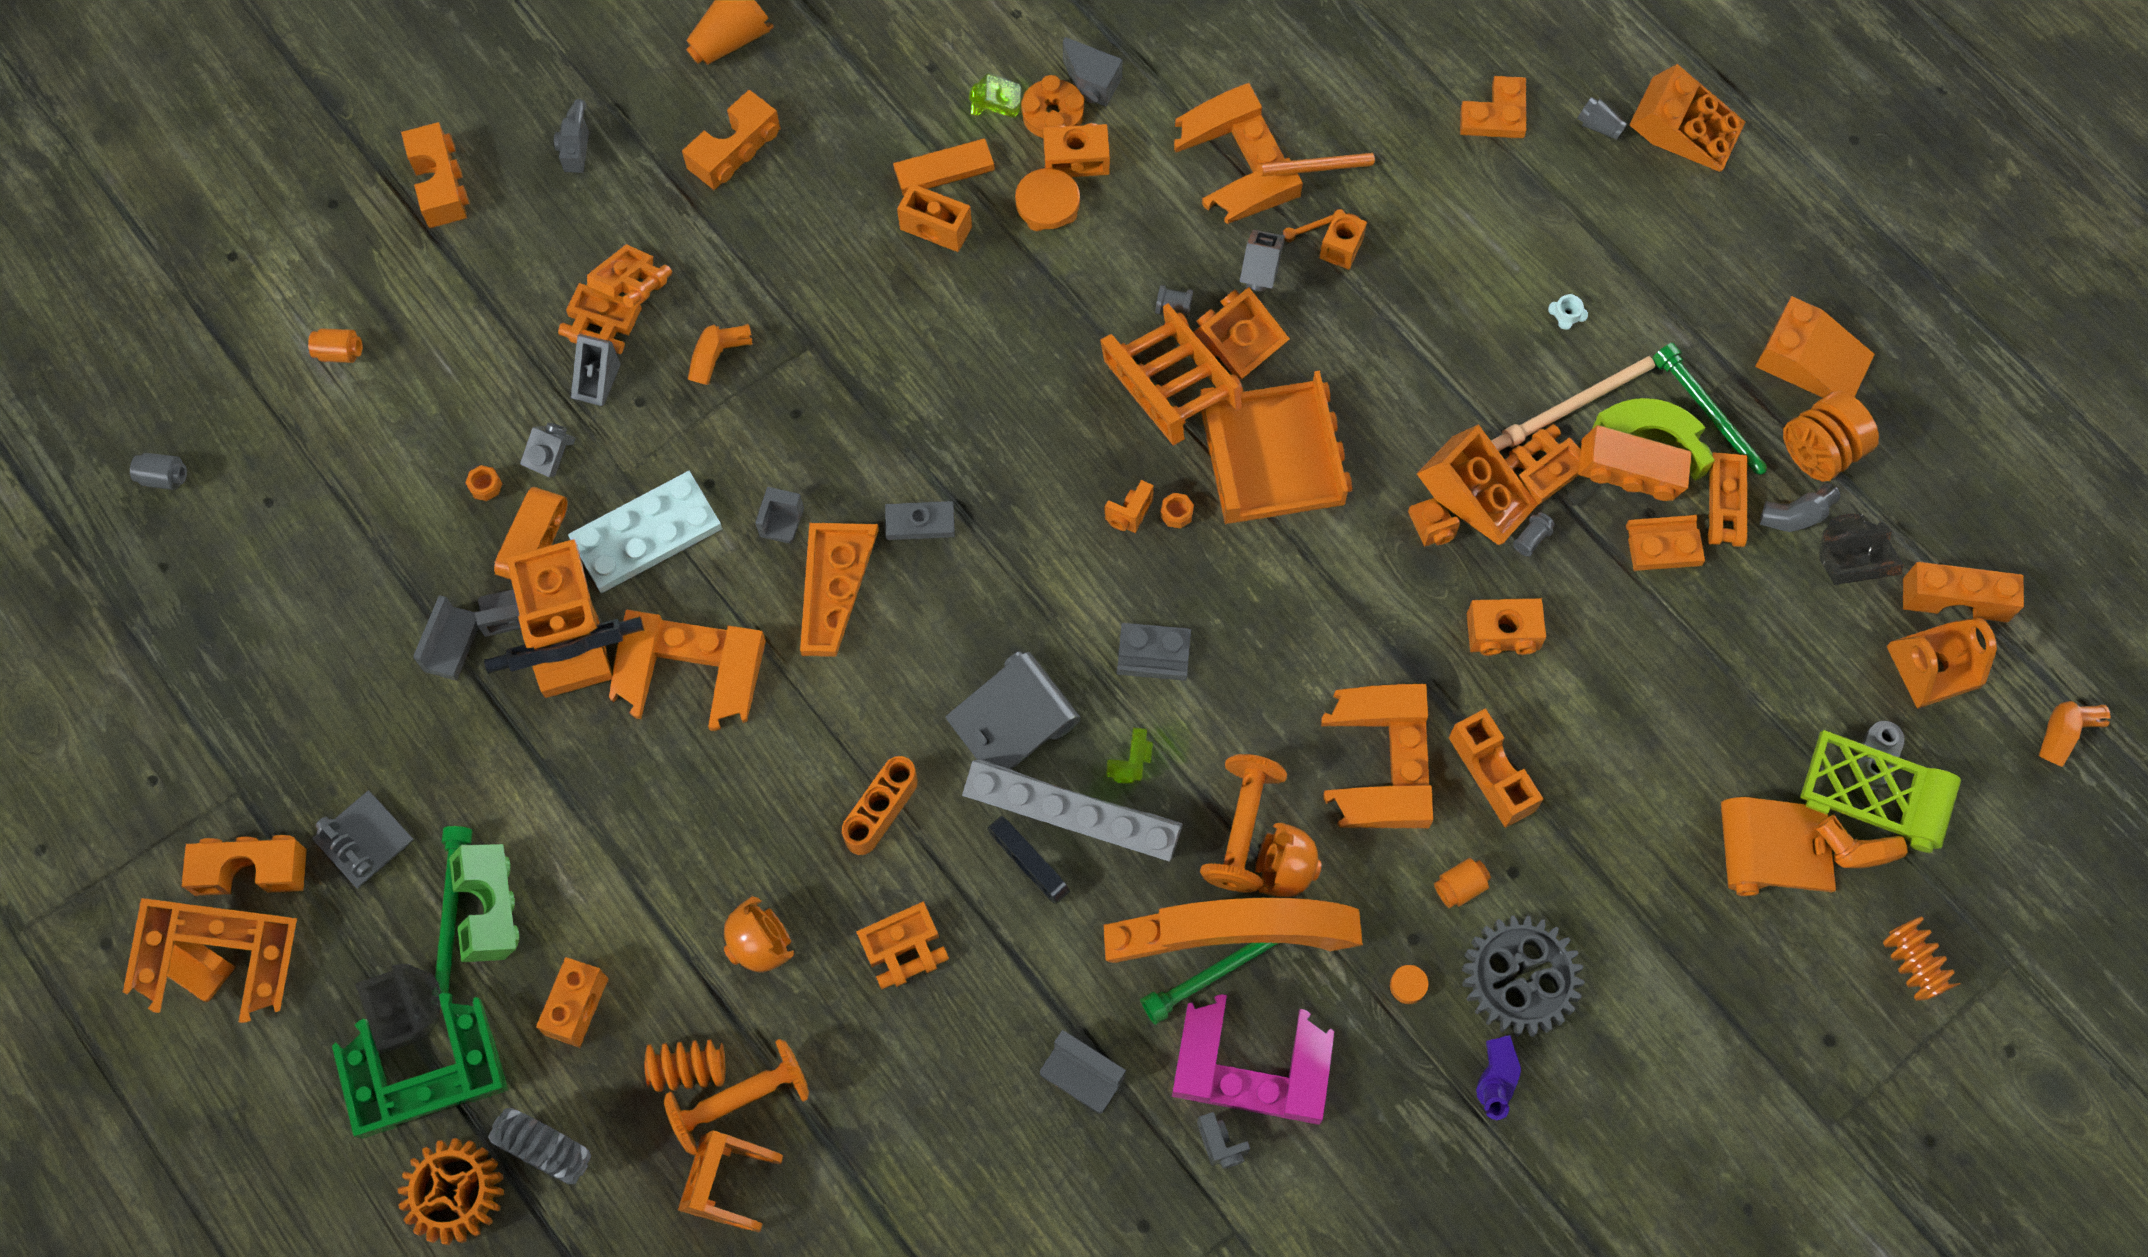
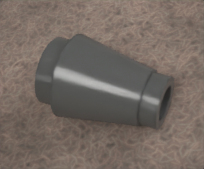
M1593 97L1589 99L1577 117L1579 121L1583 122V127L1612 137L1617 140L1627 125L1603 100H1596Z

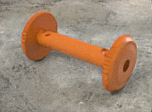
M1237 754L1228 758L1225 762V768L1230 773L1243 778L1224 864L1211 863L1202 865L1200 873L1207 882L1217 887L1237 892H1254L1263 886V880L1255 873L1245 870V864L1263 784H1279L1284 782L1287 778V773L1279 763L1271 759L1251 754Z
M781 1039L775 1041L783 1060L775 1070H764L699 1102L693 1110H681L672 1092L666 1094L664 1105L668 1119L680 1144L687 1153L693 1155L698 1153V1148L691 1131L699 1123H710L775 1091L781 1083L793 1082L801 1100H807L809 1090L806 1079L792 1049L786 1041Z

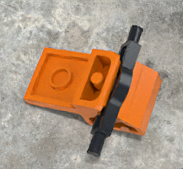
M575 539L507 557L506 560L520 614L518 618L525 644L507 649L504 655L484 659L487 673L490 674L507 668L510 671H516L532 666L541 693L545 698L612 680L613 673L606 645L623 641V636L645 631L641 616L619 622V619L603 623L599 622L598 615L592 605Z

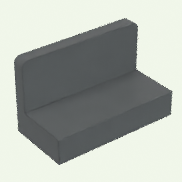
M514 589L478 598L480 611L475 612L477 626L485 637L521 629L518 618L520 614Z
M439 595L414 653L415 661L424 672L457 681L479 628L475 612L453 607L447 597Z
M1062 1030L1054 1042V1050L1040 1070V1076L1101 1114L1123 1082L1126 1070Z

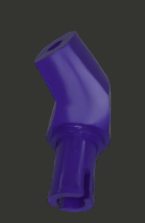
M1510 1035L1486 1041L1489 1065L1482 1073L1477 1084V1098L1484 1105L1485 1111L1487 1110L1486 1115L1494 1120H1501L1508 1115V1103L1513 1096L1521 1072L1519 1060Z

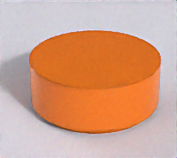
M1404 965L1394 972L1390 980L1391 993L1401 1003H1417L1428 990V978L1419 967Z

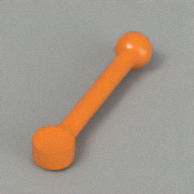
M1337 209V210H1336V211H1340V212H1342V213H1345V211L1342 210V209ZM1336 211L1331 216L1297 229H1284V240L1292 242L1296 235L1331 223Z

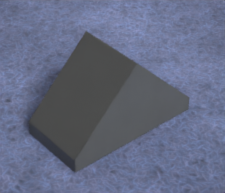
M583 334L577 335L571 391L572 399L599 406L605 404L621 365L611 341Z

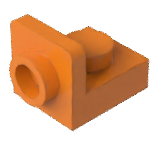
M1141 480L1136 491L1133 489L1129 491L1123 506L1107 501L1105 505V519L1112 527L1118 530L1126 531L1127 529L1136 533L1153 502L1154 485Z
M1435 498L1414 504L1408 510L1424 547L1434 543L1436 545L1446 544L1456 536L1460 525L1458 517L1452 518L1448 509L1436 501Z

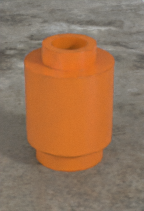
M321 328L318 331L311 332L308 349L310 356L318 358L321 362L354 363L356 358L361 356L362 340L360 337H357L354 330Z
M1468 858L1439 876L1440 880L1434 883V887L1448 908L1454 905L1460 907L1488 890L1489 885L1487 881L1491 879V876L1480 860L1475 862L1473 859Z

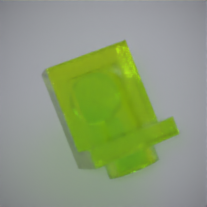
M987 73L971 88L969 100L972 102L971 114L978 116L987 108L1014 118L1020 112L1021 85Z
M1133 727L1129 761L1108 759V777H1113L1114 781L1120 783H1133L1134 780L1142 781L1144 762L1151 763L1153 742L1146 741L1147 729Z

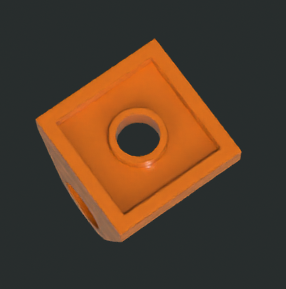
M1982 618L1953 621L1891 641L1886 646L1917 709L1981 688L1986 684L1997 650L1994 633L1988 623ZM1976 627L1984 636L1986 650L1980 646L1977 640ZM1937 659L1943 663V672H1938Z
M714 1130L702 1135L698 1145V1153L695 1154L678 1211L735 1227L761 1232L763 1225L761 1222L714 1207L716 1202L708 1200L722 1154L730 1157L732 1152L774 1164H781L783 1155Z

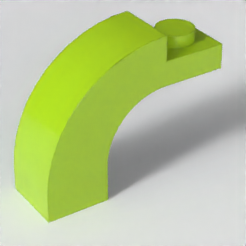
M1640 398L1617 403L1600 412L1592 427L1593 429L1596 425L1691 451L1690 475L1695 481L1705 476L1715 461L1709 447L1699 441L1705 429L1703 424L1688 411L1666 401Z

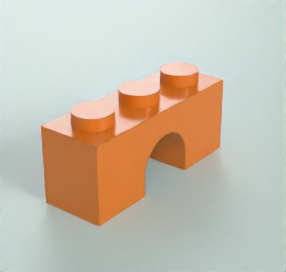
M748 90L727 109L731 128L736 131L734 135L726 139H717L704 130L682 150L687 169L713 190L720 184L730 180L734 172L744 162L750 161L755 156L756 151L766 142L773 140L781 129L777 110L751 90Z
M439 122L401 132L407 158L416 176L425 173H435L428 181L414 184L420 210L428 227L433 228L466 219L467 215L464 205L469 204V199L464 185L459 186L457 179L463 177L457 159L452 160L451 153L456 152L451 134H444Z
M1916 562L1903 578V609L1938 614L1945 607L1965 605L1973 607V618L2009 622L2024 607L2023 575Z
M1485 708L1456 723L1449 736V740L1506 828L1536 812L1543 801V797L1525 769L1517 772L1508 761L1503 750L1505 738Z
M276 835L272 837V840L259 841V839L254 837H238L236 842H223L220 839L204 838L199 843L186 844L182 887L194 896L231 894L232 881L235 874L246 866L254 865L256 867L255 884L267 893L303 891L307 849L294 837L288 835Z

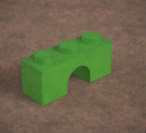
M503 844L460 845L449 857L453 892L473 893L482 901L484 906L483 915H469L457 927L461 962L505 960L516 950L519 943V931L516 925L513 926L512 918L515 898L513 892L509 891L508 886L510 860L504 854Z

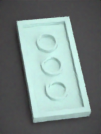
M687 471L569 533L568 536L570 540L575 539L580 557L602 594L723 528L690 471Z

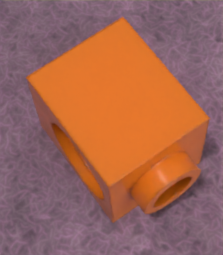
M1336 211L1322 241L1319 259L1350 270L1364 239L1367 222L1354 214ZM1340 236H1346L1350 239H1342Z

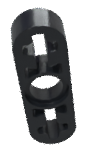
M1000 816L987 827L988 832L998 845L1052 903H1059L1070 893L1068 886L1006 818Z

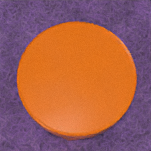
M1053 168L1038 169L1027 174L1018 184L1015 194L1016 208L1021 218L1027 222L1031 230L1056 229L1076 220L1080 206V191L1075 180L1067 173Z

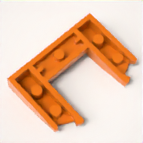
M1250 83L1226 91L1178 117L1175 122V127H1182L1181 139L1174 140V150L1176 153L1232 132L1253 173L1202 198V204L1207 210L1214 204H1218L1228 212L1224 220L1227 224L1301 197L1303 185L1298 173L1266 177L1258 176V164L1291 160L1290 158H1284L1261 115L1262 106Z
M626 610L623 621L641 616L645 631L623 636V641L618 642L609 694L611 701L615 702L618 695L633 705L630 714L636 719H641L656 658L660 657L719 667L708 725L709 730H720L719 719L739 713L743 723L748 721L766 643L763 631L728 626L727 630L665 621L657 614Z
M1426 684L1381 685L1336 690L1333 697L1339 699L1332 715L1324 713L1321 719V726H1389L1392 786L1324 790L1323 797L1326 804L1336 800L1345 817L1338 821L1339 827L1430 828L1433 822L1432 785H1429Z
M141 898L123 993L128 995L132 989L137 990L153 1001L148 1009L152 1012L160 1013L175 941L252 950L238 1022L245 1023L251 1021L250 1012L273 1005L275 1012H278L281 1009L297 918Z

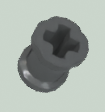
M1160 285L1155 314L1160 315L1163 312V306L1169 303L1176 313L1181 312L1186 320H1188L1193 290L1181 292L1167 289L1166 285Z

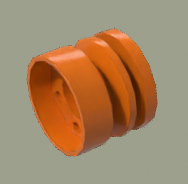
M1835 391L1816 402L1810 410L1803 411L1798 417L1787 422L1783 429V439L1787 451L1800 469L1813 479L1825 482L1832 480L1839 472L1845 471L1851 463L1858 462L1872 452L1878 445L1879 433L1871 414L1858 399L1849 393Z

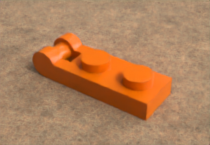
M1713 452L1712 457L1715 461L1709 469L1708 543L1720 545L1721 542H1731L1732 546L1744 547L1747 541V455ZM1723 521L1733 522V529L1723 528Z

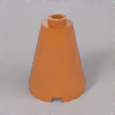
M714 0L686 41L690 46L686 51L697 64L703 61L706 65H709L769 33L774 28V25L768 22L764 23L769 18L755 0Z

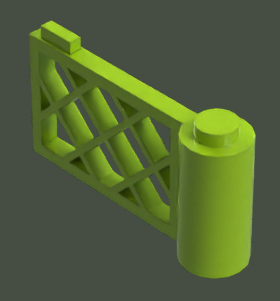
M1823 730L1819 734L1800 798L1807 800L1806 807L1824 814H1828L1830 809L1902 835L1911 842L1910 846L1913 849L1932 853L1933 849H1939L1943 845L1961 779L1951 772L1926 768ZM1827 742L1840 746L1847 760L1831 766L1824 753ZM1851 751L1856 752V753H1859V754L1856 755V756H1853V754H1852ZM1864 756L1874 759L1881 773L1866 779L1856 760ZM1822 764L1824 770L1819 772L1820 765ZM1849 764L1859 783L1843 789L1834 770ZM1886 764L1891 765V766H1894V767L1888 769V767L1886 766ZM1898 769L1914 774L1911 788L1902 792L1891 775V772ZM1825 774L1828 775L1837 792L1829 797L1813 792L1816 778ZM1884 777L1894 796L1878 802L1868 783ZM1862 787L1871 806L1863 810L1853 807L1846 793ZM1906 794H1908L1907 801H1905L1903 797ZM1839 797L1840 800H1841V802L1836 801V800H1833V799ZM1896 799L1903 812L1900 824L1888 820L1881 806ZM1871 810H1874L1875 813H1876V815L1871 814V813H1868V812L1871 811Z

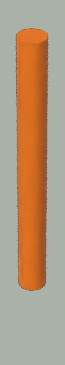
M1373 153L1262 163L1257 165V174L1259 177L1373 166L1375 157Z

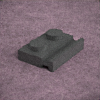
M1122 623L1117 675L1187 681L1191 629Z

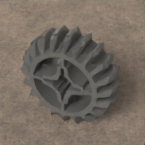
M505 1108L492 1125L493 1128L488 1136L491 1143L566 1184H576L579 1177L583 1176L588 1167L587 1164L591 1154L586 1147L514 1108Z

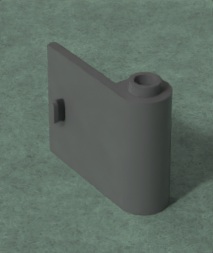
M1016 652L1005 661V667L945 716L977 760L980 759L1013 769L1049 738L1058 739L1070 732L1081 719L1030 652L1024 654Z

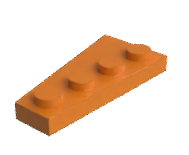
M809 523L800 645L802 656H837L879 531L878 524Z

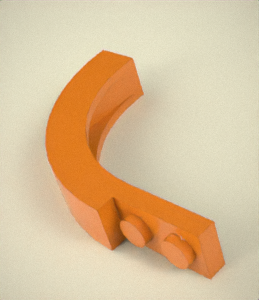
M1245 898L1190 903L1161 908L1158 914L1104 925L1106 961L1111 963L1188 948L1232 943H1289L1317 947L1327 951L1363 945L1359 909L1339 903L1310 899Z

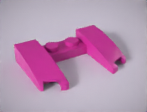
M1227 995L1215 996V1004L1197 1009L1194 1008L1193 1003L1188 1004L1172 1097L1320 1125L1323 1120L1334 1031L1331 1028L1327 1033H1324L1308 1021L1311 1014L1304 1009H1300L1289 1078L1216 1064Z

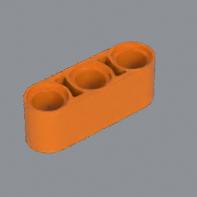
M536 487L530 488L497 555L494 572L497 576L511 580L507 557L552 545L567 511L568 501L565 496Z
M896 756L889 759L844 821L842 835L847 848L856 855L870 853L914 793L918 779L914 764L910 759L904 756ZM905 771L910 774L909 778L904 782L897 783L892 780V776L896 772ZM877 800L889 802L888 807L883 811L876 812L871 809L872 804ZM863 828L869 831L867 837L861 841H855L850 838L851 834L857 829Z

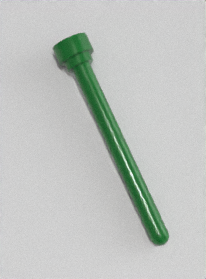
M1671 342L1661 348L1652 357L1660 370L1664 369L1667 373L1671 372L1736 451L1740 455H1747V464L1756 474L1763 475L1767 471V465L1682 364L1683 359L1681 358L1682 352Z
M447 826L443 828L441 843L445 845L444 850L448 852L433 992V997L438 1002H440L438 994L449 993L459 892H453L449 857L460 845H471L472 829L461 826Z
M1249 943L1166 993L1160 991L1157 994L1154 991L1140 999L1142 1007L1151 1022L1156 1025L1168 1018V1013L1173 1010L1172 1006L1278 943Z

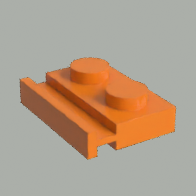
M1697 515L1628 520L1626 530L1629 533L1628 541L1634 571L1702 566L1705 562L1700 531L1697 529L1696 524Z

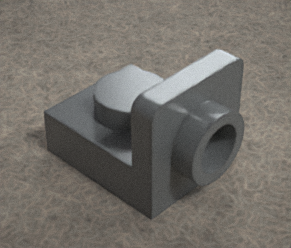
M1214 1112L1199 1116L1197 1126L1211 1166L1221 1164L1223 1169H1227L1243 1163V1156L1247 1155L1250 1151L1248 1142L1226 1148L1225 1143L1230 1142L1223 1120L1217 1121Z

